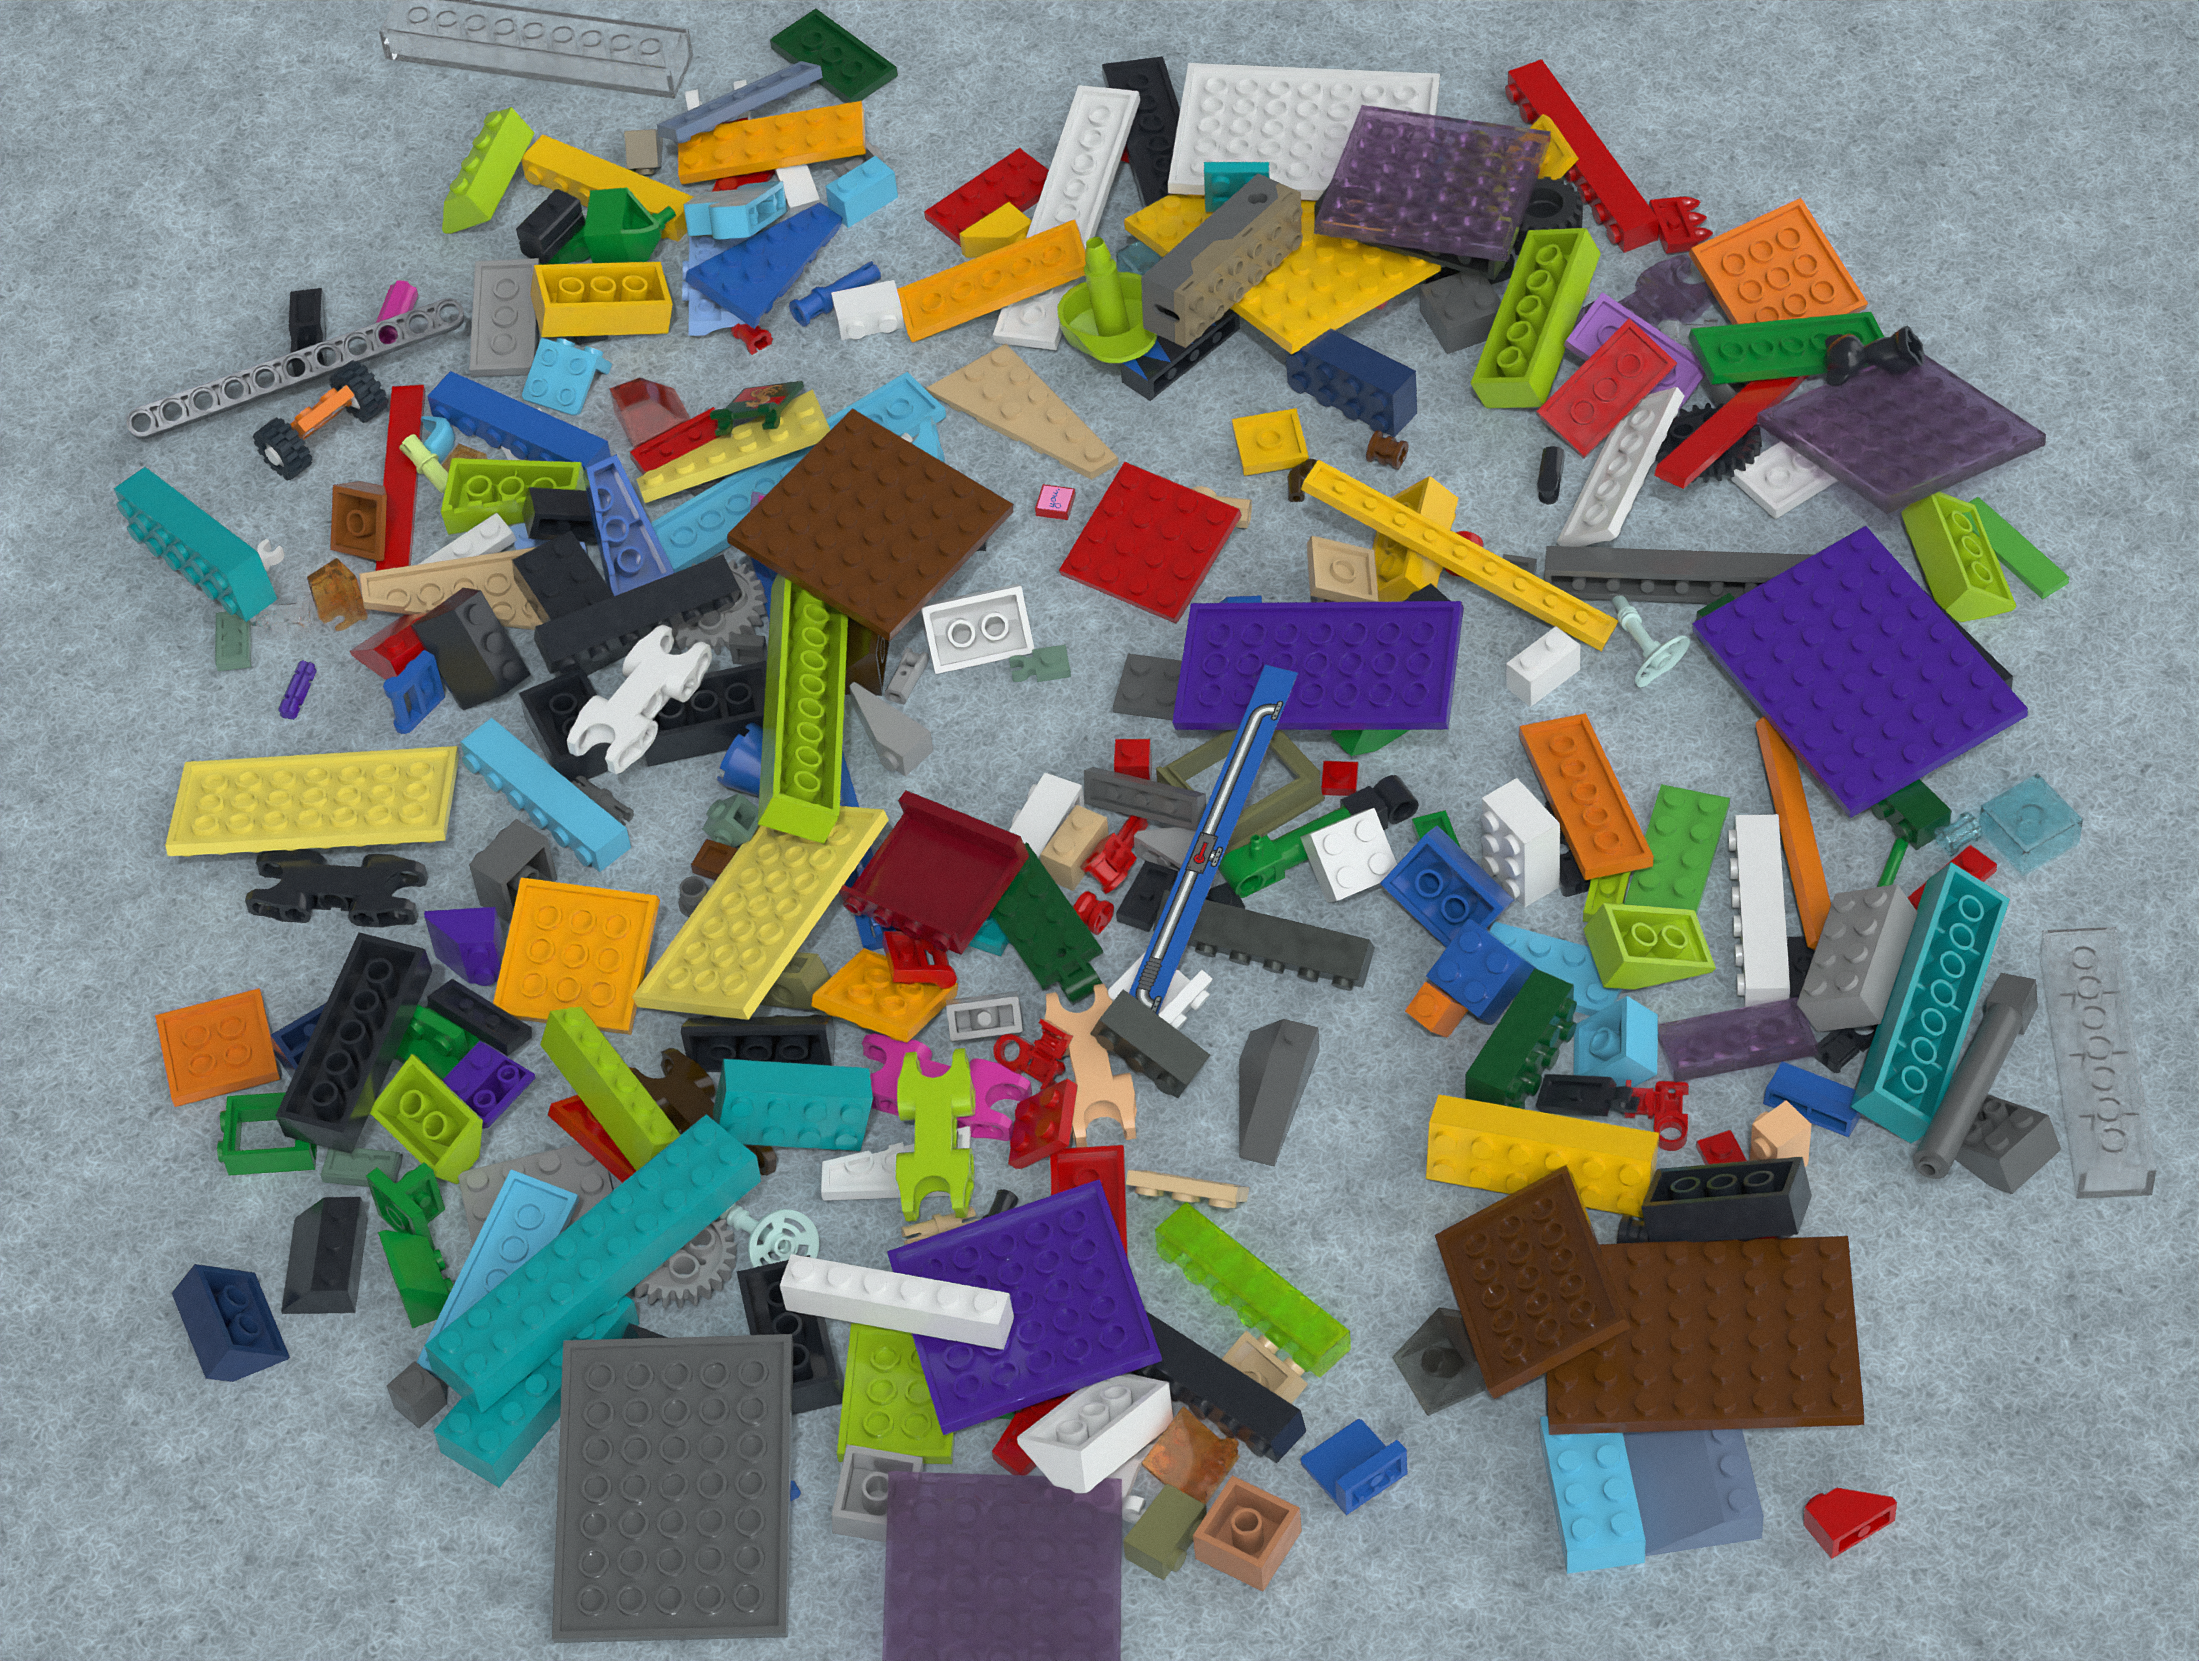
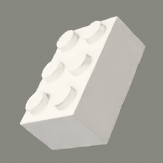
M1518 778L1482 798V814L1480 816L1482 822L1481 843L1483 845L1482 866L1489 876H1496L1502 882L1503 889L1513 899L1517 898L1524 907H1527L1559 888L1560 823Z

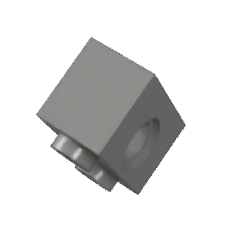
M1018 991L946 1000L951 1041L1023 1032Z

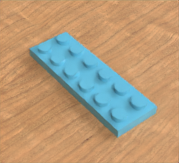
M511 1169L426 1343L566 1230L580 1201L579 1196ZM424 1346L416 1363L432 1376L440 1378L431 1370Z

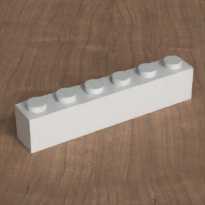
M1735 815V829L1728 830V850L1735 851L1736 858H1730V879H1737V886L1731 887L1732 908H1739V915H1733V936L1740 937L1741 944H1735V966H1742L1743 974L1736 975L1737 995H1744L1745 1008H1789L1790 980L1779 815Z
M794 1254L790 1255L780 1283L785 1308L788 1311L1003 1350L1014 1319L1010 1295L1006 1292Z

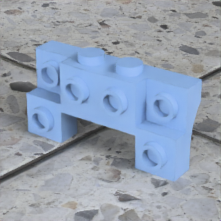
M709 236L689 237V261H683V280L686 278L687 270L751 237L713 239V237ZM682 282V301H689V336H705L721 328L734 327L738 323L741 325L745 324L741 319L689 283Z

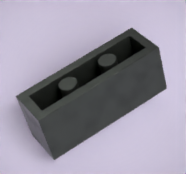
M1124 989L1101 1016L1090 1033L1103 1048L1114 1051L1122 1057L1132 1070L1139 1073L1142 1072L1154 1081L1160 1091L1176 1098L1181 1096L1210 1057L1208 1052Z

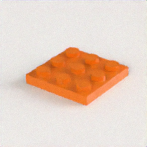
M260 988L155 1015L174 1107L280 1080Z

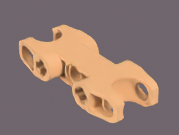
M1104 983L1094 985L1095 1001L1088 1010L1081 1013L1065 1010L1061 1006L1056 992L1046 994L1045 1020H1049L1074 1036L1063 1057L1070 1056L1072 1071L1075 1076L1074 1083L1078 1085L1071 1135L1076 1147H1088L1086 1128L1091 1121L1099 1117H1110L1117 1120L1123 1128L1125 1139H1136L1135 1118L1137 1108L1131 1074L1129 1072L1112 1076L1107 1049L1103 1048L1096 1038L1090 1034L1098 1020L1113 1002L1108 996Z

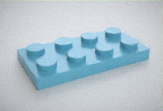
M1494 921L1490 930L1492 934L1534 965L1536 969L1574 985V1001L1577 1002L1575 1012L1591 1016L1617 1002L1622 989L1603 987L1590 947Z

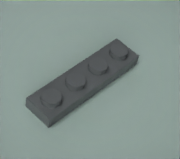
M1096 767L1084 770V804L1197 830L1206 808L1205 793Z

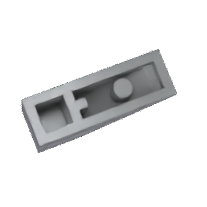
M853 682L849 686L853 708L881 764L888 771L893 772L896 770L906 777L933 752L931 732Z

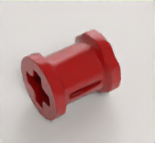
M738 323L731 328V334L746 344L747 350L751 355L758 352L756 348L760 351L772 344L773 338L768 330L762 329L759 325L754 329L746 323L742 325Z

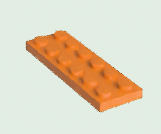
M1586 713L1519 726V738L1556 819L1560 823L1562 832L1584 880L1653 867L1654 856Z

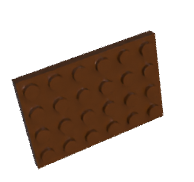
M1566 1165L1435 1234L1487 1390L1494 1399L1631 1328L1573 1174Z

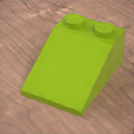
M1603 903L1583 928L1603 987L1635 990L1712 973L1716 969L1695 910Z

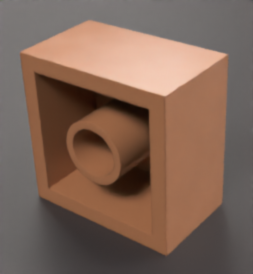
M1232 1475L1193 1534L1195 1559L1263 1592L1302 1532L1300 1508Z

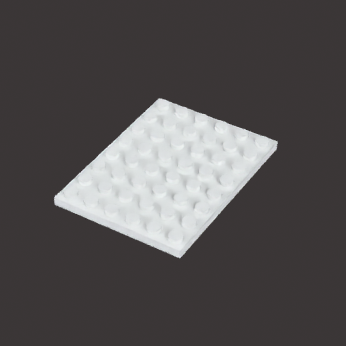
M1188 63L1168 180V193L1205 195L1204 162H1269L1270 179L1300 191L1301 199L1317 201L1328 185L1335 183L1412 205H1426L1440 74Z

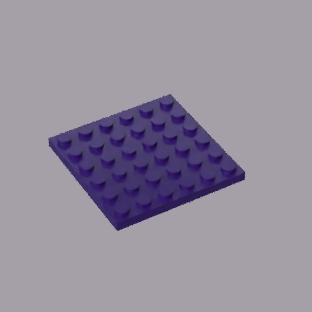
M1100 1179L887 1251L894 1273L1006 1292L1010 1295L1014 1319L1004 1350L912 1333L943 1435L1162 1361Z

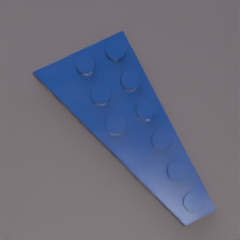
M819 202L687 270L685 281L755 329L760 322L761 316L764 313L768 314L773 307V302L787 292L803 273L804 266L808 262L811 263L816 258L817 251L821 247H825L838 232L842 225L843 217Z

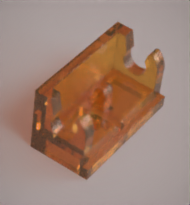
M335 558L307 576L318 617L324 624L332 621L337 616H343L345 620L335 626L336 631H343L359 620L364 621L368 618L357 578L338 558Z

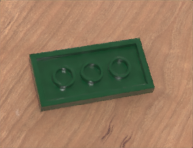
M816 8L770 39L771 49L790 63L795 64L803 61L821 66L823 78L816 80V82L845 103L862 101L898 76L895 65Z

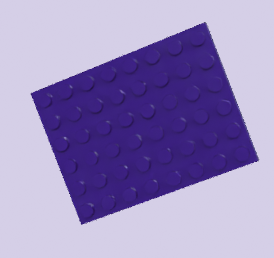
M1867 526L1858 529L1692 623L1695 635L1849 818L1854 817L2028 716L2026 705Z

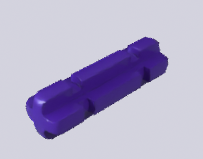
M302 660L297 664L294 671L297 674L292 676L284 694L285 698L282 699L278 708L282 718L294 720L298 716L301 709L298 705L303 704L311 686L309 681H313L317 672L314 668L315 664L311 661L306 662Z

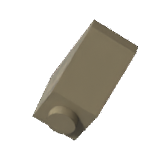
M658 129L624 131L627 169H635V173L640 175L654 174V168L662 167L663 137H659Z

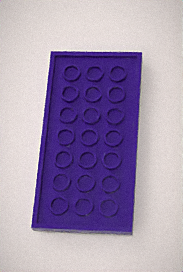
M1462 602L1191 603L1173 714V726L1175 730H1238L1264 666L1269 665L1298 673L1275 730H1449L1464 611Z

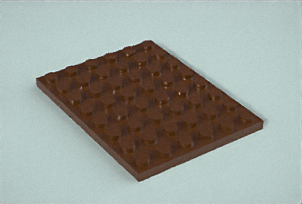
M1848 1236L1766 1238L1749 1241H1739L1737 1239L1695 1243L1678 1241L1599 1244L1631 1328L1547 1371L1549 1435L1864 1425V1404Z

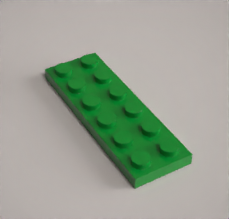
M1872 312L1691 328L1688 339L1711 385L1826 374L1828 371L1823 357L1827 350L1825 345L1827 337L1836 334L1855 335L1865 346L1876 339L1883 338L1884 335ZM1865 364L1863 370L1877 369L1880 367Z

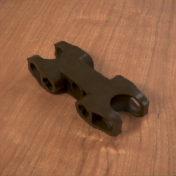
M668 1048L661 1051L662 1061L660 1066L665 1077L651 1078L642 1074L635 1067H629V1069L682 1135L706 1114L713 1119L714 1102L711 1099L715 1097V1087L710 1076L696 1061L688 1058L675 1048ZM743 1144L757 1156L761 1175L767 1176L775 1172L777 1157L772 1146Z

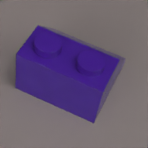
M496 907L424 912V918L437 959L469 984L476 983L481 986H489L494 982H498L506 944Z

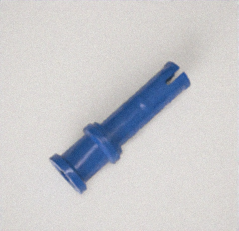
M869 261L824 288L815 287L811 290V294L801 300H792L789 303L790 312L793 318L802 327H805L816 316L822 313L827 315L832 311V292L870 285L881 279V273L877 265H873V262Z

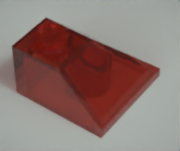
M640 377L609 388L614 413L633 449L691 419L674 388Z

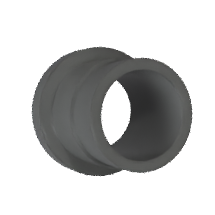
M697 876L685 878L679 887V909L687 917L691 916L708 892L705 881Z

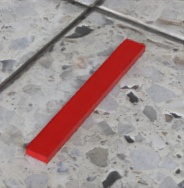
M1810 375L1751 381L1656 466L1654 476L1684 489Z
M424 385L392 386L383 486H385L387 494L384 560H376L375 571L411 566L419 473L416 471L417 467L399 447L407 437L413 434L422 442L423 422L421 417L424 416L426 395Z

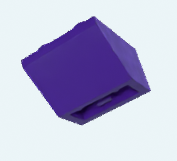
M479 1041L442 1081L483 1120L482 1129L489 1128L536 1077L533 1072Z

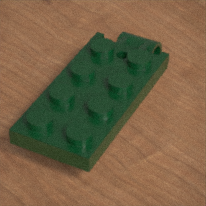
M1026 842L1024 845L1029 857L991 911L990 916L1043 991L1058 981L1061 990L1069 1002L1075 1005L1094 993V985L1102 984L1098 974L1088 962L1103 954V950L1035 852Z

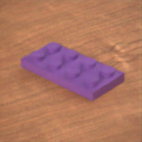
M1602 292L1567 338L1564 346L1587 361L1630 318L1677 362V366L1650 394L1678 387L1684 395L1678 408L1679 412L1706 376L1698 357Z

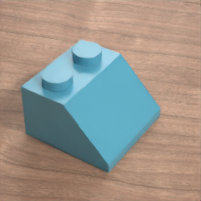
M1626 996L1577 1023L1574 1033V1075L1612 1077L1617 1084L1616 1087L1626 1086V1080H1631V1087H1635L1656 1076L1658 1014Z

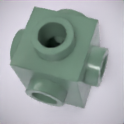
M741 793L724 800L718 799L708 809L706 813L708 819L702 830L713 841L737 847L750 841L758 828V808Z

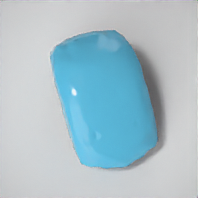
M422 416L421 421L425 429L432 432L424 442V446L432 454L435 453L439 457L438 462L441 464L454 447L455 433L446 418Z

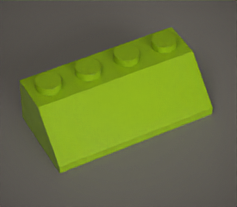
M512 107L501 111H492L484 119V126L480 134L473 140V147L469 155L462 161V168L457 178L449 186L450 191L444 201L443 233L451 234L490 221L535 134Z
M1927 487L1901 512V515L1906 525V533L1912 540L1916 550V558L1921 563L1926 576L1925 581L1931 589L1935 601L1949 615L1960 622L2013 611L2017 607L1995 551L1991 547L1976 506ZM1962 513H1971L1980 537L1972 532L1970 521Z

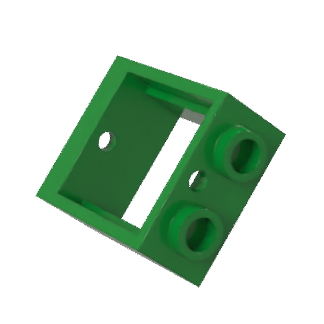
M286 1092L227 1096L226 1111L220 1112L221 1131L224 1132L223 1141H218L217 1155L219 1162H224L229 1176L316 1169L317 1145L295 1139V1147L240 1150L242 1122L277 1120L275 1115Z

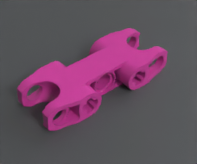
M868 1034L865 1035L861 1043L864 1056L885 1064L879 1071L870 1073L873 1095L871 1107L899 1116L897 1104L898 1078L906 1052H917L922 1075L935 1078L942 1076L951 1067L931 1061L932 1051L928 1046L917 1040L911 1039L906 1043L893 1040L888 1035ZM979 1058L972 1059L969 1064L972 1083L976 1091L975 1115L957 1117V1129L970 1126L971 1137L1009 1141L1013 1134V1121L1006 1115L990 1109V1107L995 1102L1003 1099L1021 1102L1031 1097V1082L1001 1064Z

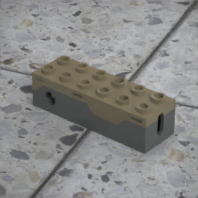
M1261 174L1253 177L1141 277L1143 328L1185 348L1196 338L1201 337L1204 331L1216 320H1219L1231 306L1239 302L1246 292L1253 286L1258 285L1263 277L1273 268L1280 265L1284 258L1299 248L1303 238L1301 233V192Z

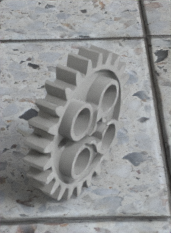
M731 560L728 563L740 588L737 602L727 611L718 613L714 610L704 614V617L696 623L686 625L683 622L673 626L671 631L674 638L673 643H676L678 650L681 651L685 647L690 650L694 644L704 642L710 645L711 649H714L716 655H720L721 647L726 646L730 651L729 642L731 634L755 635L752 625H762L763 622L760 615L767 613L764 606L767 598L761 580H758L754 571L749 572L745 564L738 568L735 560Z
M715 1219L635 1286V1297L638 1298L647 1293L648 1304L651 1305L659 1298L662 1299L663 1308H667L670 1300H675L677 1307L682 1309L683 1302L686 1299H689L694 1306H697V1296L699 1295L710 1300L711 1288L721 1292L723 1290V1280H731V1269H735L736 1243L733 1242V1231L727 1230L726 1220L716 1221Z

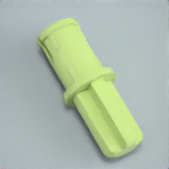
M415 434L410 435L402 442L403 444L399 447L400 450L410 458L417 467L416 471L419 474H424L439 492L444 493L448 472L438 462L439 457L435 453L432 454L428 451Z

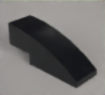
M322 288L290 292V353L326 341V321ZM327 350L322 351L318 357V362L323 366H327ZM301 361L292 362L295 377L303 375L305 364Z

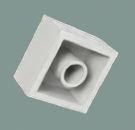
M1375 808L1364 810L1300 837L1327 903L1338 901L1379 884L1397 865Z

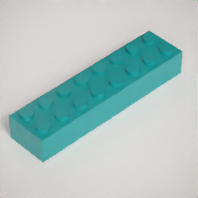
M1952 862L1930 877L1926 882L1917 909L1918 914L1881 1024L1877 1026L1850 1106L1910 1144L1925 1135L1949 1088L2010 901L2008 897Z

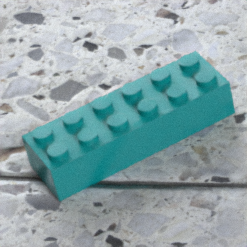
M143 467L113 488L119 500L116 506L120 513L128 520L129 526H127V531L137 543L141 541L145 543L155 557L159 555L163 557L173 571H181L191 585H199L209 599H217L221 602L223 608L230 615L236 614L247 622L278 599L259 553L147 467Z
M624 1295L571 1340L622 1339L628 1323L637 1326L640 1324L634 1300ZM563 1347L482 1414L461 1398L433 1430L440 1452L500 1488L560 1418Z

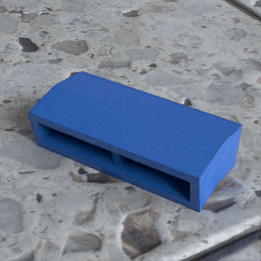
M1781 1061L1775 1075L1766 1087L1764 1105L1776 1108L1784 1101H1788L1810 1123L1846 1137L1851 1135L1862 1115L1850 1107L1855 1089Z

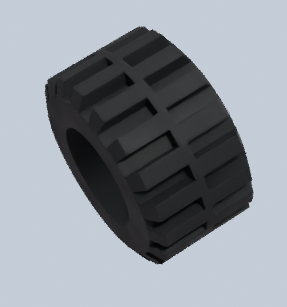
M1544 176V179L1531 177L1530 181L1522 180L1518 182V186H1512L1508 190L1513 236L1510 237V250L1515 248L1516 255L1519 256L1529 230L1582 228L1583 202L1581 201V195L1578 191H1574V187L1571 184L1565 185L1564 180H1552L1551 177Z

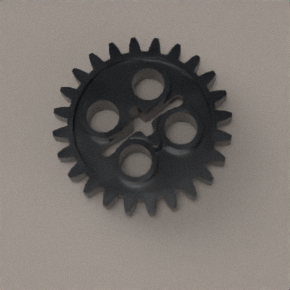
M1706 403L1704 409H1699L1697 405H1693L1690 412L1680 409V416H1676L1667 431V436L1655 456V461L1660 463L1719 411L1724 404L1720 403L1717 408H1711V404ZM1755 424L1698 477L1703 478L1704 483H1708L1710 477H1715L1718 481H1722L1723 474L1735 477V469L1746 471L1745 463L1754 464V456H1760V447H1762L1760 425Z

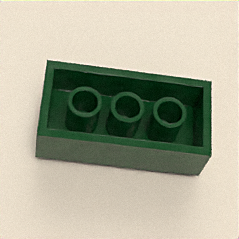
M1534 968L1466 1072V1099L1525 1109V1100L1529 1094L1535 1096L1543 1079L1541 1075L1545 1069H1552L1556 1064L1560 1053L1559 1047L1563 1041L1570 1042L1575 1033L1577 1024L1573 1022V1015L1577 1002L1574 1001L1573 984Z

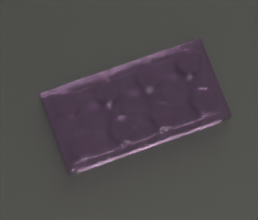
M1798 997L1658 1024V1042L1674 1083L1818 1055V1043L1805 1014L1797 1005Z

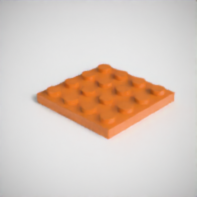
M1802 198L1691 248L1689 252L1690 258L1732 325L1858 313L1866 309L1868 305L1867 300Z

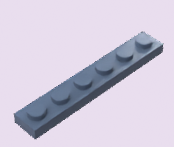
M800 61L657 124L659 137L673 140L674 143L687 142L691 140V136L699 132L712 131L716 128L715 125L724 121L737 120L740 114L744 112L759 110L764 107L765 103L771 100H781L788 96L787 93L810 87L812 82L823 78L821 66Z

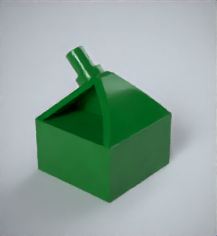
M628 187L590 190L584 239L592 263L647 262L661 238V231L665 229V224L676 216L675 211L670 206H667L658 214H650Z

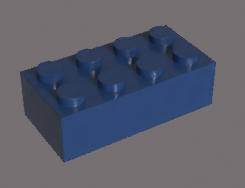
M1331 328L1293 354L1285 350L1287 383L1297 393L1302 394L1306 392L1325 407L1333 406L1341 410L1350 420L1355 421L1359 419L1370 425L1373 431L1380 430L1383 434L1386 433L1396 437L1417 414L1416 370Z

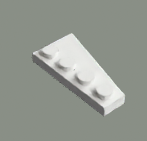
M970 1126L957 1129V1149L971 1148ZM903 1142L889 1145V1149L874 1154H871L868 1150L823 1161L822 1200L900 1198L899 1186L896 1181V1155L902 1152H914V1144L904 1146ZM936 1191L925 1197L950 1196V1194Z

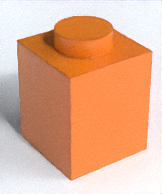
M1426 981L1405 1010L1406 1013L1429 1031L1446 1038L1452 1034L1468 1011L1466 1007L1442 988Z

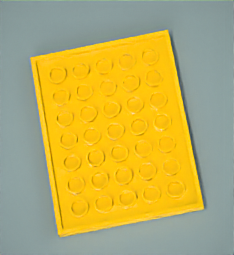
M1170 194L1125 218L1124 226L1125 230L1161 257H1164L1214 212H1205V195ZM1301 199V233L1303 238L1299 248L1284 258L1278 267L1273 268L1263 277L1258 285L1253 286L1230 309L1290 354H1293L1330 328L1336 330L1438 273L1441 271V265L1358 243L1344 237L1340 238L1315 231L1314 205L1317 201Z

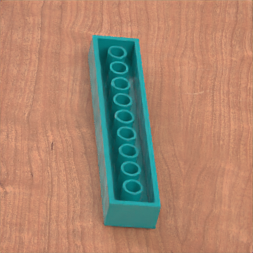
M706 1114L424 1346L431 1370L482 1414L563 1347V1341H568L575 1337L759 1184L761 1176L757 1156Z

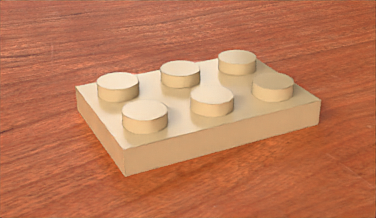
M1128 1170L1126 1185L1136 1186L1135 1193L1157 1197L1164 1196V1191L1172 1192L1171 1199L1185 1202H1200V1197L1209 1198L1208 1205L1223 1208H1236L1237 1202H1247L1249 1187L1147 1170Z

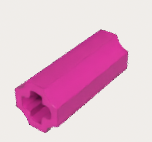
M397 280L395 284L390 285L376 323L413 310L418 297L417 288L410 285L407 281ZM386 328L380 333L379 339L384 344H392L396 341L398 334L394 329Z

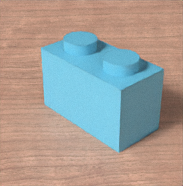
M877 156L872 157L825 186L828 208L843 217L842 223L847 228L898 198L895 172Z

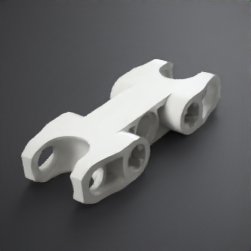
M665 625L656 627L650 634L641 639L627 655L622 668L623 675L627 679L609 700L598 695L593 696L579 712L578 718L567 738L569 753L580 756L584 755L596 744L610 743L611 746L608 748L605 757L608 771L615 774L623 772L629 765L642 757L653 743L658 730V724L656 721H653V718L672 697L678 701L685 702L698 689L712 660L710 645L699 642L694 644L686 653L671 655L668 653L671 651L674 642L671 632L672 628Z

